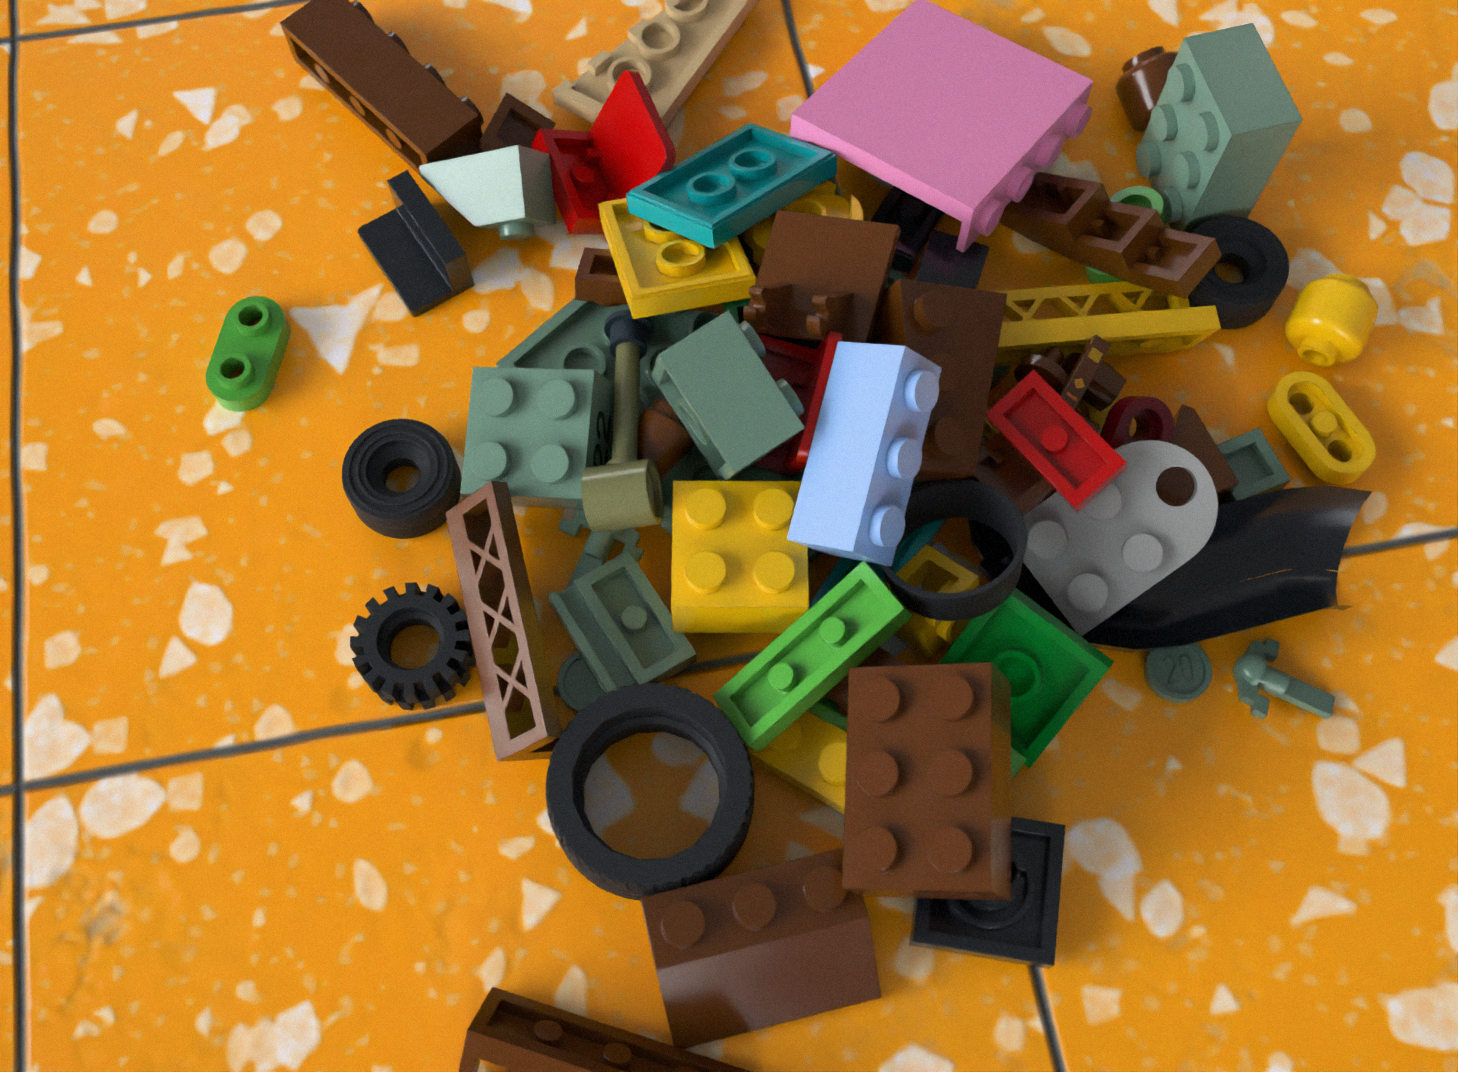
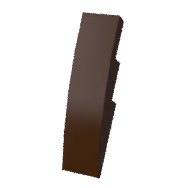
M1037 172L1034 175L1029 190L1020 202L1016 203L1011 200L1004 208L999 223L1031 241L1082 265L1129 283L1183 299L1189 296L1222 256L1215 238L1165 228L1158 210L1110 201L1103 183L1044 172Z

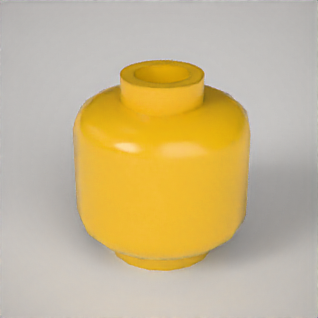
M1329 274L1323 278L1308 282L1301 289L1287 319L1285 335L1291 346L1298 350V356L1308 364L1318 367H1329L1333 363L1349 362L1363 352L1377 319L1378 305L1368 286L1360 279L1346 274Z

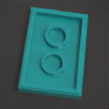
M748 123L672 166L670 171L660 173L630 190V192L626 193L628 212L715 250L838 174L837 154L753 123Z

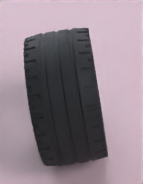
M638 683L632 684L633 686H623L619 690H611L607 694L597 697L593 703H588L584 709L575 715L572 721H569L564 731H562L559 741L554 746L547 770L545 786L547 813L554 834L569 861L586 879L611 894L641 901L640 898L714 880L728 867L740 851L751 825L754 808L755 779L752 761L741 735L723 711L718 707L716 708L712 702L706 700L701 695L693 694L690 690L682 689L675 685L667 686L665 683H645V685H639ZM666 732L692 741L708 756L718 777L719 803L711 826L693 846L668 858L637 859L614 851L594 832L585 813L584 784L591 766L611 745L636 733Z

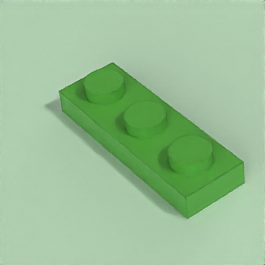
M862 561L712 697L724 714L731 720L746 745L760 752L847 676L849 668H856L907 623L913 615L879 574L867 562Z

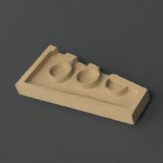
M665 0V9L653 19L647 21L643 18L627 30L628 38L610 53L603 49L587 62L588 70L573 82L565 79L552 90L554 105L594 123L622 72L625 70L637 71L641 75L666 128L759 0Z

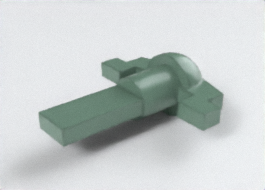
M580 509L576 510L572 521L563 518L558 527L559 531L576 538L581 527L591 529L586 520L584 510ZM633 528L597 533L591 531L567 588L573 585L575 579L604 564L615 540L625 544L622 553L629 550L636 562L640 563L645 552L644 549L637 547L641 535Z
M1267 638L1263 643L1253 640L1244 654L1235 662L1233 678L1237 684L1239 701L1251 706V715L1264 719L1268 714L1270 699L1259 695L1258 691L1261 690L1324 719L1332 716L1334 695L1266 664L1267 660L1273 662L1277 659L1279 642Z

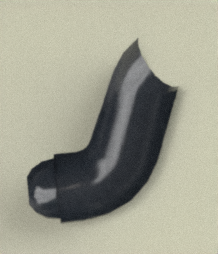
M1321 485L1280 489L1218 505V515L1214 530L1207 543L1193 558L1087 632L1082 638L1096 648L1126 653L1175 649L1320 610H1346L1353 607L1338 605L1336 595L1338 572L1335 571L1339 569L1343 548L1351 526L1372 491ZM968 519L972 546L982 560L978 564V570L991 582L1011 564L1014 559L1013 552L1006 539L998 531L984 523ZM1023 562L1016 588L1076 632Z

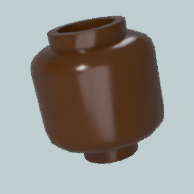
M1157 46L1134 56L1121 68L1123 75L1116 84V94L1130 125L1138 132L1146 131L1151 119V112L1158 102L1167 80L1168 71L1173 66L1178 54L1177 51L1165 52L1163 46Z

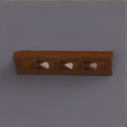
M491 480L445 514L497 762L550 759L554 746L559 741V736L562 733V726L507 482Z
M493 986L467 1029L458 1071L478 1072L481 1059L505 1067L508 1072H751Z

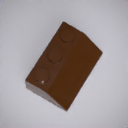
M843 847L640 898L667 1020L675 1047L687 1049L881 998L870 921L864 897L861 894L842 889Z

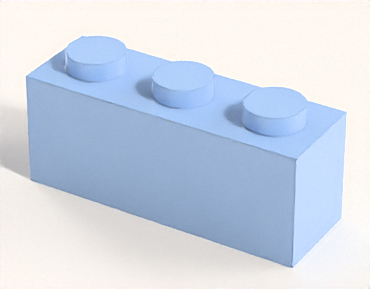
M838 341L787 540L824 554L892 567L897 544L902 539L905 529L904 516L913 480L922 462L921 449L930 413L939 395L938 382L942 370L940 366L906 346Z

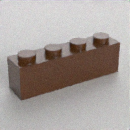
M311 0L280 22L294 61L419 175V165L485 152L476 147L483 135L481 126L484 124L483 117L476 105L468 97L461 96L458 98L449 90L441 75L432 65L428 63L421 65L414 59L397 34L392 31L386 34L379 28L368 10L359 1Z

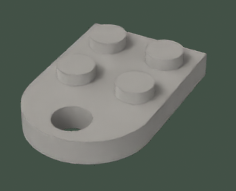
M1143 440L1123 445L1114 450L1127 462L1128 468L1078 513L1055 492L1023 517L1027 529V543L1023 562L1081 637L1193 558L1209 540L1218 515L1217 492L1205 466L1187 450L1177 445L1157 440ZM1170 467H1179L1186 470L1194 481L1193 495L1186 503L1179 506H1171L1164 503L1156 491V482L1159 475Z

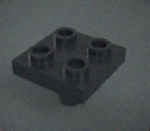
M1011 816V900L914 898L909 945L1045 969L1053 967L1055 964L1065 825Z

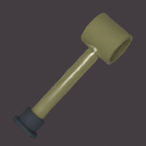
M630 310L612 313L607 317L604 326L605 335L610 339V353L616 358L612 457L605 465L586 467L581 481L584 513L588 525L594 533L659 525L662 523L664 514L663 490L658 468L653 459L638 460L640 359L647 353V341L653 336L654 324L650 317L633 319Z

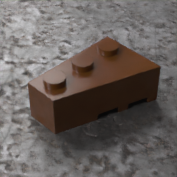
M899 279L884 289L870 344L906 346L942 368L938 382L939 395L930 413L921 449L922 462L917 475L914 477L912 488L936 480L966 479L975 475L1006 305V293L908 279Z

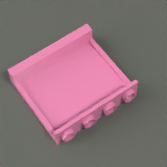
M915 0L792 113L790 137L831 151L842 159L962 221L956 249L964 253L980 234L988 236L993 232L1001 219L1004 208L1011 200L1018 203L1023 199L1032 184L1034 175L1041 168L1047 171L1052 167L1061 152L1064 142L1069 137L1077 139L1081 135L1092 113V107L1086 104L1094 80L927 0Z

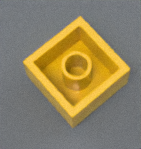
M673 481L671 570L673 633H783L809 610L808 547L787 540L802 481Z

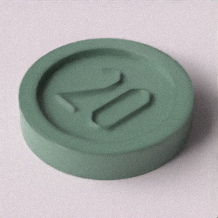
M1194 643L1175 649L1150 651L1144 662V676L1150 689L1160 698L1172 703H1187L1198 698L1208 688L1212 679V666L1204 650Z
M579 652L574 653L565 660L558 672L557 687L564 704L572 711L578 713L588 703H593L597 697L603 696L605 693Z

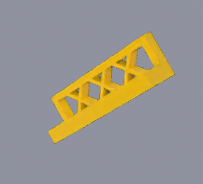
M1127 281L992 291L1007 294L1004 315L1012 321L1002 322L994 367L1018 365L1023 356L1028 354L1043 356L1050 347L1060 350L1064 358L1072 352L1082 353L1089 340L1096 334L1111 344L1105 357L1190 350L1221 329L1215 305L1190 307L1188 297L1186 299L1179 298ZM1166 296L1169 309L1143 311L1141 307L1148 297ZM1128 298H1136V299L1134 300V302H1132V301L1129 300ZM1105 300L1120 313L1089 315L1087 312L1094 301ZM1076 302H1083L1080 307L1075 304ZM1050 304L1066 316L1064 318L1035 320L1032 317L1040 305ZM1029 306L1026 311L1020 307Z

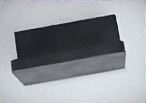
M406 170L387 180L396 208L359 227L358 234L409 313L413 317H418L470 289L475 284L466 253L409 171Z

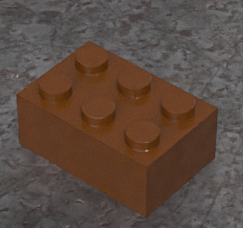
M991 662L849 668L842 889L867 897L1011 900V682Z

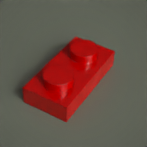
M1034 369L986 412L985 417L987 421L1076 513L1128 468L1127 462Z

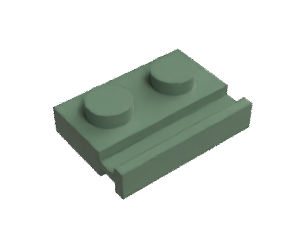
M629 550L575 579L573 585L559 593L554 591L548 594L550 607L605 694L611 690H619L623 686H633L632 684L661 683L696 662V651L684 633H673L671 613Z

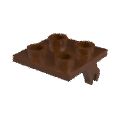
M777 210L755 286L749 288V295L751 296L749 306H744L743 308L744 321H747L755 332L821 342L827 336L829 330L843 334L842 342L870 343L901 232L899 225Z

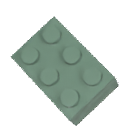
M1253 23L1184 37L1173 66L1168 71L1167 80L1158 102L1151 112V119L1141 143L1136 148L1138 171L1142 177L1148 178L1152 189L1161 195L1166 217L1165 224H1169L1170 229L1192 233L1204 222L1217 217L1236 216L1248 218L1303 120Z

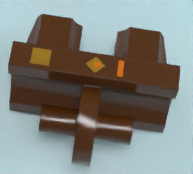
M1097 334L1089 340L1082 353H1070L1061 366L1060 363L1064 358L1063 353L1056 348L1050 347L1043 356L1034 354L1023 356L1014 370V376L1019 383L1034 369L1097 433L1100 429L1099 424L1076 408L1078 403L1082 399L1101 412L1113 403L1127 381L1103 360L1111 344Z

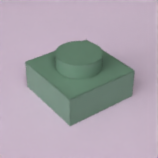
M1260 428L1217 445L1240 482L1224 504L1284 489L1291 481L1290 476Z

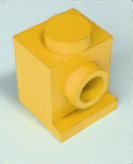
M928 544L896 573L898 577L914 587L922 584V590L935 593L965 592L973 590L979 585V576ZM908 609L913 617L897 630L894 635L930 658L937 650L950 646L959 637L971 619L941 621L921 616Z

